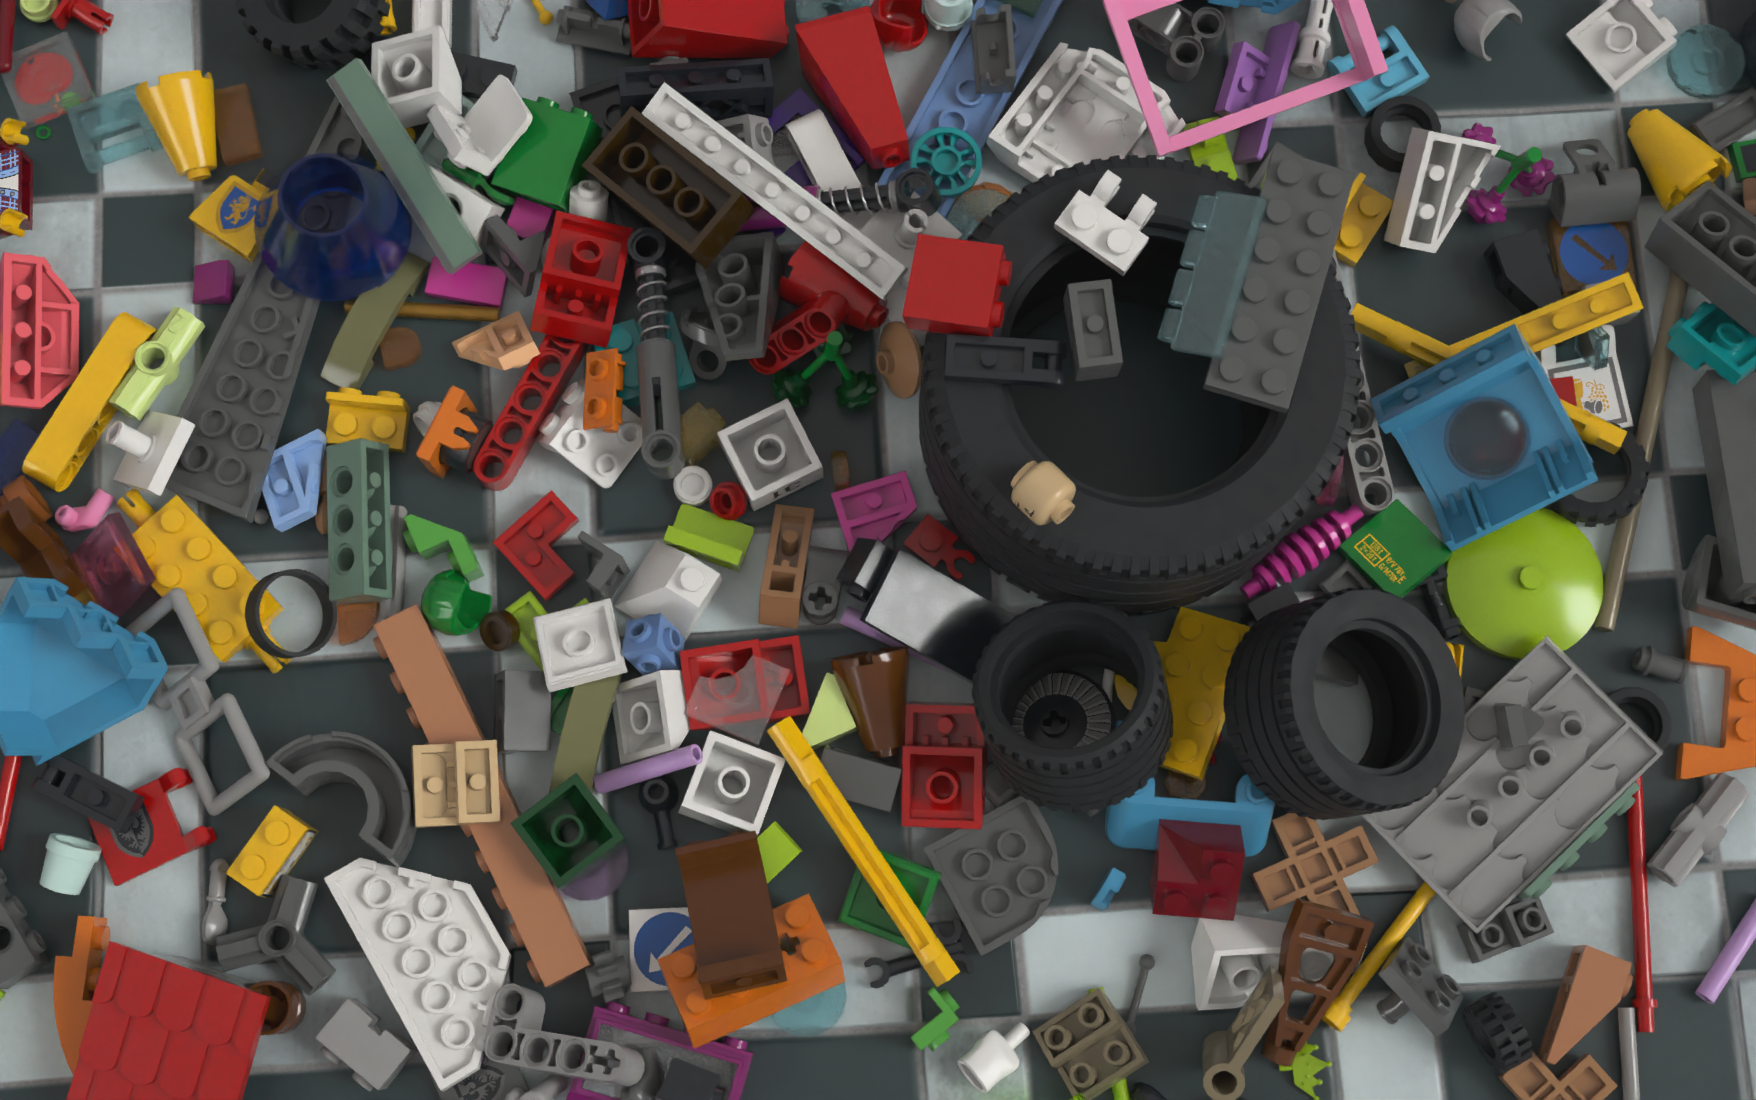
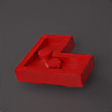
M551 490L495 539L493 544L547 602L576 576L551 546L574 527L579 520Z

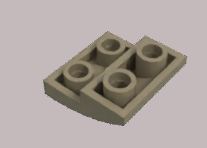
M1097 988L1032 1031L1051 1067L1057 1068L1074 1100H1092L1149 1063L1128 1026L1101 988Z

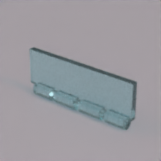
M1217 191L1215 198L1208 195L1199 196L1191 225L1205 230V232L1189 230L1180 264L1184 267L1192 268L1193 272L1192 270L1185 269L1177 270L1168 300L1170 305L1180 307L1182 310L1172 308L1165 310L1157 337L1161 341L1172 343L1171 349L1173 351L1222 359L1268 202L1266 198Z

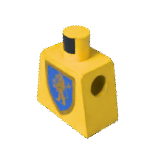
M264 168L252 185L236 175H231L188 218L200 231L252 264L280 209L279 204L272 199V196L283 182Z

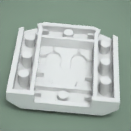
M1061 42L992 130L986 142L1000 162L1032 183L1038 181L1039 178L1046 174H1049L1050 177L1054 176L1056 170L1068 169L1082 161L1084 165H1087L1093 159L1101 158V160H1106L1110 156L1119 155L1120 159H1127L1128 155H1138V158H1146L1147 155H1157L1125 64L1101 49L1089 47L1088 52L1067 48L1068 44ZM1149 81L1168 136L1171 137L1183 132L1186 123L1182 118L1179 120L1169 105L1171 102L1170 98L1162 88Z

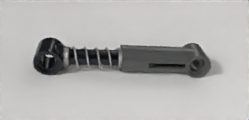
M643 227L631 234L627 244L633 273L635 274L636 281L640 284L636 291L638 297L641 298L637 309L642 313L638 323L643 327V331L639 336L642 343L636 347L642 427L641 453L650 473L659 479L667 480L681 473L685 465L682 446L675 344L667 339L666 331L670 327L666 325L665 316L669 312L665 310L664 301L668 298L664 296L663 286L667 284L664 278L666 277L671 258L662 233L652 227ZM645 249H657L656 254L651 257L640 256ZM658 401H662L664 430H659ZM666 448L673 451L671 457L665 461L654 459L656 452Z

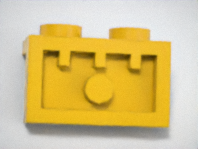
M1362 172L1358 174L1352 184L1334 247L1336 257L1353 268L1393 205L1391 199L1363 183L1367 175Z
M347 387L339 388L338 392H326L325 400L330 404L326 444L331 446L362 438L388 444L390 452L405 453L411 407L403 398H400V394L391 391H378L377 396L362 395V391Z

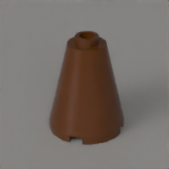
M906 646L880 648V651L872 652L862 651L835 657L830 660L832 672L856 724V730L864 749L867 752L874 751L875 758L898 754L897 747L905 744L910 657L908 647Z

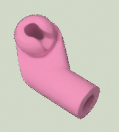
M97 488L86 506L72 508L68 505H63L59 507L55 513V521L64 530L70 532L94 528L99 524L115 497Z

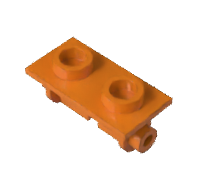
M617 348L587 353L583 430L603 428V432L618 433L619 426L623 425V399L616 397V392L623 391L626 362L622 361V354L618 353Z

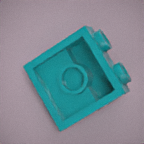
M1704 301L1694 310L1688 320L1685 317L1680 318L1668 332L1671 339L1666 347L1696 371L1707 363L1721 377L1725 378L1732 385H1736L1756 369V337L1714 303L1708 304Z
M671 311L665 316L666 325L670 327L666 334L667 339L675 344L678 391L697 386L673 312ZM634 319L612 325L607 348L594 345L595 351L617 348L618 353L622 354V361L626 362L623 391L616 392V397L622 398V404L627 408L640 404L636 347L642 343L639 336L643 331V327L638 322L635 323Z

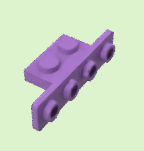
M1290 21L1272 26L1269 29L1263 53L1245 41L1234 43L1214 110L1215 113L1224 117L1281 96L1283 86L1287 80V71L1291 57L1297 44V36L1300 29L1299 23ZM1277 114L1240 127L1241 130L1232 158L1234 163L1242 165L1262 160L1267 150L1268 138Z

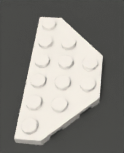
M358 858L325 877L326 884L440 1090L444 1092L480 1070L485 1052L484 1039L496 992L504 985L512 955L471 884L456 880L451 881L402 867L397 868L364 858Z

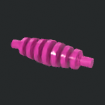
M1356 504L1351 505L1342 513L1331 510L1325 514V519L1318 517L1311 521L1312 527L1305 524L1298 528V534L1295 532L1288 534L1285 537V543L1279 542L1274 547L1275 555L1269 552L1263 557L1264 566L1257 563L1251 569L1252 578L1239 587L1243 596L1250 600L1260 591L1268 593L1278 588L1277 583L1280 585L1287 582L1291 583V576L1295 579L1306 574L1305 569L1313 571L1319 565L1318 560L1323 562L1329 557V549L1335 551L1341 545L1340 539L1346 540L1351 536V525L1364 516L1362 510Z

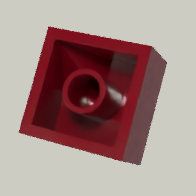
M1159 819L1149 885L1152 914L1234 921L1245 858L1241 826Z

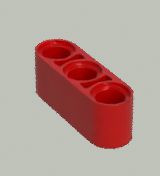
M835 291L823 292L773 324L765 357L749 359L752 367L762 374L770 375L776 373L825 342L828 334L832 331H837L848 317L850 310L846 298Z

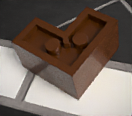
M20 496L0 508V547L20 565L25 577L56 579L69 587L66 594L73 598L88 588L61 536Z

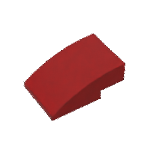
M556 211L530 330L607 348L628 255V239L632 234L633 228Z
M799 635L763 641L754 639L679 651L691 731L780 722L788 716L795 720L808 718L811 710Z
M910 701L906 704L905 744L902 746L901 826L982 829L988 746L976 717L973 703Z

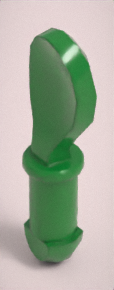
M449 158L443 160L442 169L471 185L472 189H476L479 185L495 203L504 206L515 204V198L494 189L482 177V173L469 167L466 169L459 168Z

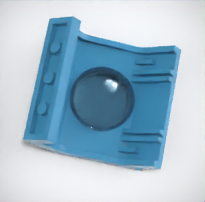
M1515 324L1370 399L1378 425L1385 434L1391 432L1425 491L1434 509L1444 542L1451 552L1599 480L1592 465L1593 460L1539 359Z

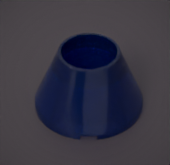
M322 152L308 155L290 163L272 178L258 201L254 218V232L262 259L271 273L282 284L309 298L324 301H342L357 298L356 295L367 292L376 286L379 288L397 272L405 260L410 247L412 216L378 164L351 153ZM342 191L354 195L363 202L357 217L346 227L334 232H311L295 224L297 214L305 202L322 192Z

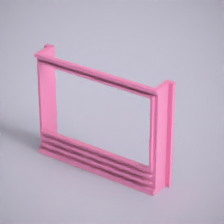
M1102 0L1158 158L1389 71L1365 1L1332 0L1355 66L1354 69L1169 137L1128 21L1183 0Z

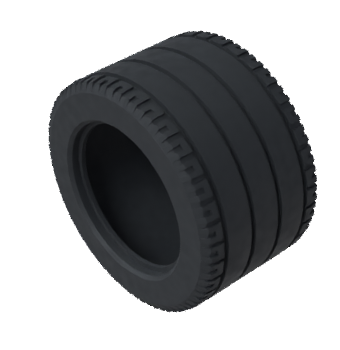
M1116 155L1110 156L1106 160H1101V158L1093 159L1087 165H1084L1082 161L1068 169L1056 170L1054 176L1050 177L1049 174L1042 176L1038 181L1023 187L1020 194L1014 192L1005 202L998 205L992 211V216L987 214L967 238L968 241L1003 245L1007 260L1012 261L1010 284L1008 287L1002 286L999 299L1005 305L1001 328L994 327L992 337L1025 339L1044 321L1064 311L1063 298L1067 284L1111 279L1114 300L1137 301L1167 310L1194 326L1215 347L1260 189L1244 185L1245 181L1236 178L1234 181L1227 177L1229 173L1221 170L1219 173L1210 170V166L1204 164L1200 168L1194 166L1193 161L1190 160L1180 162L1175 161V158L1166 156L1164 160L1157 159V155H1147L1146 158H1138V155H1128L1127 159H1120V156ZM1107 170L1122 180L1118 185L1120 189L1105 208L1124 221L1142 194L1157 203L1154 208V214L1140 231L1149 237L1148 243L1124 276L1054 229V223L1076 193L1081 190L1090 197ZM1332 264L1329 265L1288 411L1282 413L1240 400L1242 416L1241 441L1238 455L1232 467L1213 480L1194 489L1159 497H1133L1102 491L1073 478L1060 469L1076 487L1074 498L1071 501L1075 508L1060 524L1051 521L1045 525H1036L1011 500L1013 487L1010 484L1017 472L1031 461L1039 463L1051 460L1041 452L1024 429L1015 411L1009 385L944 380L947 334L927 331L919 396V440L923 461L927 466L925 471L935 496L939 497L938 504L950 524L956 526L955 532L973 553L977 551L980 554L979 559L999 576L1001 573L1007 576V582L1027 593L1033 591L1038 594V599L1050 603L1058 602V600L1073 601L1074 599H1082L1087 602L1091 600L1101 605H1110L1116 611L1121 610L1127 615H1132L1133 612H1138L1139 615L1167 611L1170 607L1177 609L1201 600V597H1209L1230 585L1232 581L1241 578L1268 554L1276 543L1311 507L1321 494V491L1327 486L1340 462V456L1342 457L1345 453L1354 424L1351 422L1356 419L1360 387H1356V385L1358 386L1361 382L1360 351H1356L1359 346L1358 333L1355 331L1354 316L1348 313L1351 310V304L1348 297L1346 298L1343 293L1344 288L1341 281L1336 282L1335 280L1337 274Z

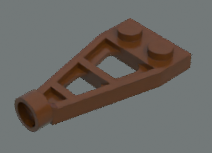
M1299 898L1296 899L1282 936L1278 971L1282 975L1285 1002L1270 1024L1269 1034L1261 1051V1054L1266 1059L1282 1066H1292L1297 1052L1301 1051L1360 962L1374 926V922L1368 917ZM1309 947L1332 953L1334 956L1333 963L1323 978L1316 982L1303 979L1299 974L1302 953ZM1294 990L1314 994V999L1308 1011L1301 1019L1287 1015L1290 998Z

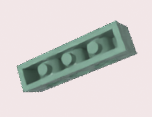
M359 438L327 446L329 601L362 605L393 599L389 445Z

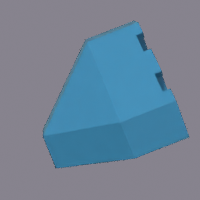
M16 577L0 606V747L4 756H32L35 765L38 766L144 710L169 668L155 639L142 631L137 636L116 624L119 617L96 603L90 601L85 605L66 594L69 587L56 579Z

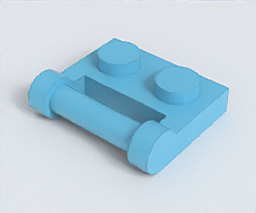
M1394 25L1382 30L1381 36L1377 37L1382 52L1389 49L1394 53V55L1385 59L1389 71L1344 89L1363 118L1375 112L1376 108L1387 99L1405 95L1426 83L1430 77ZM1350 53L1344 57L1338 55L1327 62L1331 76L1355 67Z

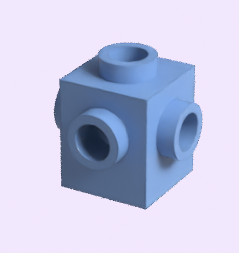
M662 613L650 614L627 621L625 636L621 644L622 655L643 676L659 670H681L679 651L684 650L685 638Z

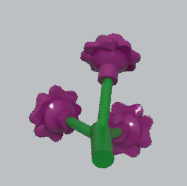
M1475 123L1471 130L1466 129L1463 131V138L1496 144V139L1492 137V127H1483L1482 124ZM1531 147L1519 156L1499 149L1495 157L1511 162L1508 174L1498 186L1494 185L1489 191L1483 188L1470 190L1465 201L1468 205V214L1479 224L1503 223L1506 220L1505 214L1507 213V209L1501 203L1505 196V189L1510 185V187L1518 189L1524 197H1530L1533 191L1537 195L1544 194L1546 186L1553 182L1555 174L1551 172L1554 163L1543 158L1540 149L1537 147Z

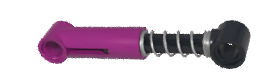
M921 168L905 170L897 177L896 181H890L887 185L878 186L876 182L875 186L863 187L860 184V188L848 189L845 185L843 190L832 191L830 187L829 191L825 192L818 184L801 186L840 217H843L848 212H852L856 216L860 211H868L870 214H873L876 209H883L885 212L891 209L901 213L908 212L911 209H920L929 217L938 210L942 200L941 192L933 178L927 171ZM926 188L925 193L920 198L911 199V195L916 189ZM742 193L756 210L738 232L788 227L745 193Z

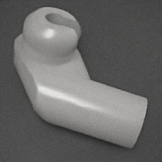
M551 1074L526 1093L520 1087L513 1088L506 1095L505 1100H553L565 1091L567 1082L564 1076Z

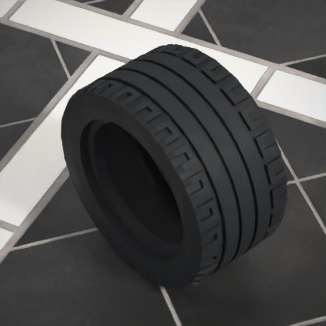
M1350 587L1291 604L1268 613V615L1260 618L1258 623L1253 624L1249 631L1243 635L1242 641L1238 643L1232 655L1225 678L1223 705L1227 733L1238 761L1250 780L1268 799L1272 800L1276 805L1284 807L1288 812L1296 813L1298 816L1309 817L1314 820H1328L1407 807L1412 805L1413 802L1422 800L1424 796H1428L1432 792L1433 788L1438 787L1457 757L1464 732L1465 701L1461 677L1451 650L1437 628L1416 607L1390 592H1382L1377 588ZM1327 646L1336 650L1351 662L1362 677L1370 697L1373 715L1372 734L1367 750L1358 764L1346 758L1332 744L1322 728L1314 701L1315 672L1319 659Z

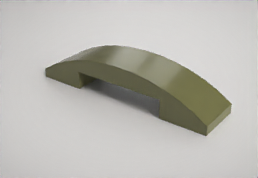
M398 246L389 253L371 276L348 313L320 377L323 380L339 388L347 387L358 390L361 388L374 365L373 355L408 296L413 298L431 266L429 262Z
M622 674L574 686L557 750L549 793L575 773H578L593 793L595 785L594 776L612 704L616 701Z

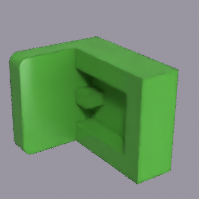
M931 987L926 992L941 1012L910 1036L920 1051L926 1046L931 1051L938 1048L951 1037L947 1029L959 1020L954 1012L960 1007L948 991L944 988L938 993L934 987Z

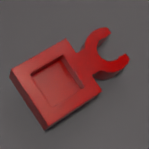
M929 514L924 517L903 543L904 548L933 569L942 562L946 566L948 576L960 582L963 575L954 568V563L958 560H964L971 566L975 563V558L970 552L953 548L954 544L958 541V537Z

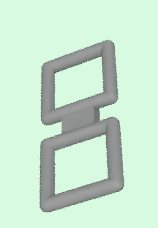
M176 587L171 589L125 629L137 636L140 631L145 633L173 609H175L200 664L169 689L164 679H162L153 693V697L160 709L168 710L173 707L182 726L174 733V742L207 812L210 815L216 816L267 780L270 776V770L268 765L265 764L266 761L234 695L226 693L217 700H214L205 680L219 669L218 660L185 591L182 588ZM225 714L251 771L218 795L192 739Z

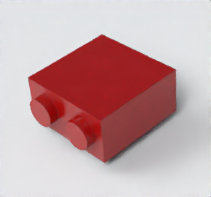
M918 234L902 314L907 328L942 334L992 337L994 327L1001 328L1004 317L1005 305L1004 302L999 301L1002 286H1009L1012 274V261L1007 260L1003 245Z

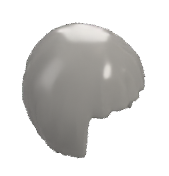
M1464 0L1454 15V31L1458 41L1467 52L1484 61H1491L1492 58L1486 55L1484 50L1486 37L1504 17L1520 25L1522 23V14L1509 0Z

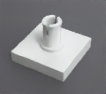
M915 191L911 195V199L920 198ZM880 209L859 230L909 269L900 281L906 289L908 288L918 234L960 239L963 235L937 211L928 217L920 209H911L905 213L891 209L885 212L883 209Z
M147 410L138 430L125 425L122 421L114 422L107 432L106 442L126 451V454L113 480L127 487L161 496L195 424L181 417Z

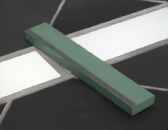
M355 58L329 77L326 81L446 272L454 274L480 256L483 251L363 61Z

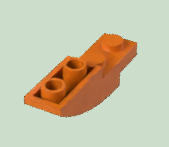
M78 915L72 956L55 957L53 991L56 1026L61 1047L73 1076L79 1059L80 1045L93 1005L91 1001L102 968V953L106 951L110 941V928L106 926L108 918Z

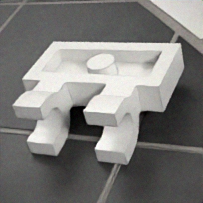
M1107 170L1090 197L1081 190L1076 193L1054 223V229L1124 276L1148 243L1149 237L1140 231L1154 214V208L1157 203L1142 194L1124 221L1105 208L1120 189L1118 185L1122 180Z

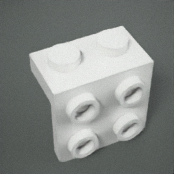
M498 75L464 118L437 104H434L427 113V117L435 129L433 133L447 148V157L459 168L466 169L469 167L486 176H489L494 168L504 159L506 153L519 137L526 132L533 118L510 80L503 75Z
M580 379L579 382L572 383L566 389L562 396L564 402L558 410L547 415L539 426L540 434L536 437L535 441L545 449L559 453L599 486L609 488L642 446L641 419L622 404L623 425L619 426L618 433L603 432V428L583 430L585 379Z

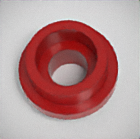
M722 482L716 486L710 495L711 510L720 518L735 520L740 518L746 511L747 497L745 491L736 482Z

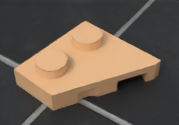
M519 310L452 342L459 357L503 371L512 367H522L528 364L533 357L540 354Z

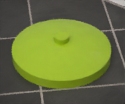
M1545 508L1538 509L1453 551L1451 558L1444 564L1448 577L1443 581V590L1452 618H1460L1462 627L1459 629L1475 645L1504 659L1520 661L1546 635L1562 651L1570 648L1591 628L1602 603L1603 575L1593 546L1581 530L1571 521Z

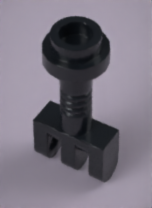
M1441 565L1410 592L1422 589L1436 623L1434 626L1444 641L1448 642L1462 635L1459 629L1462 627L1460 618L1450 617L1440 595L1437 583L1443 582L1448 577L1444 565Z

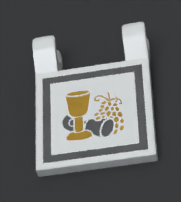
M1611 325L1600 326L1591 332L1592 343L1598 355H1593L1587 359L1583 357L1556 363L1555 345L1535 353L1549 379L1573 376L1578 408L1596 415L1608 423H1616L1621 426V429L1634 426L1616 354L1615 332Z

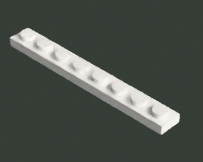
M665 82L641 113L884 301H886L909 270Z

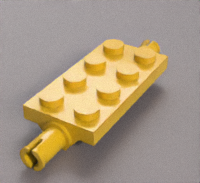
M132 489L125 493L135 506L121 497L117 502V507L123 510L136 524L138 529L117 547L120 553L161 597L176 587L182 588L185 591L207 640L220 661L226 663L237 652L243 649H252L272 673H277L283 669V666L274 656L263 651L254 642L246 626L245 607L247 598L252 588L259 582L258 579L177 494L156 512L140 495L137 489ZM266 589L259 608L261 625L267 637L275 645L284 649L270 634L271 628L269 626L272 620L285 608ZM277 657L281 662H284L286 665L292 659Z

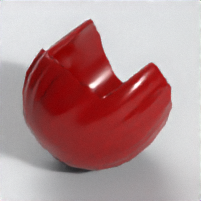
M874 0L872 2L870 10L881 46L889 51L900 53L912 51L921 45L928 33L926 16L921 11L922 0Z

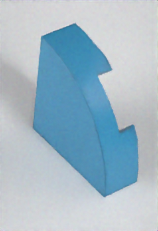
M1114 867L1109 869L1090 905L1100 911L1106 910L1115 892H1118L1124 883L1126 874Z

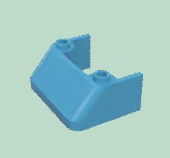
M1117 721V722L1115 723V729H1116L1123 721ZM1246 774L1240 778L1236 785L1235 803L1154 797L1155 779L1153 777L1147 781L1148 784L1144 788H1139L1132 797H1126L1121 800V803L1114 806L1113 804L1106 806L1105 832L1110 842L1117 847L1155 851L1159 819L1240 825L1245 857H1251L1261 852L1266 845L1275 803L1268 799Z

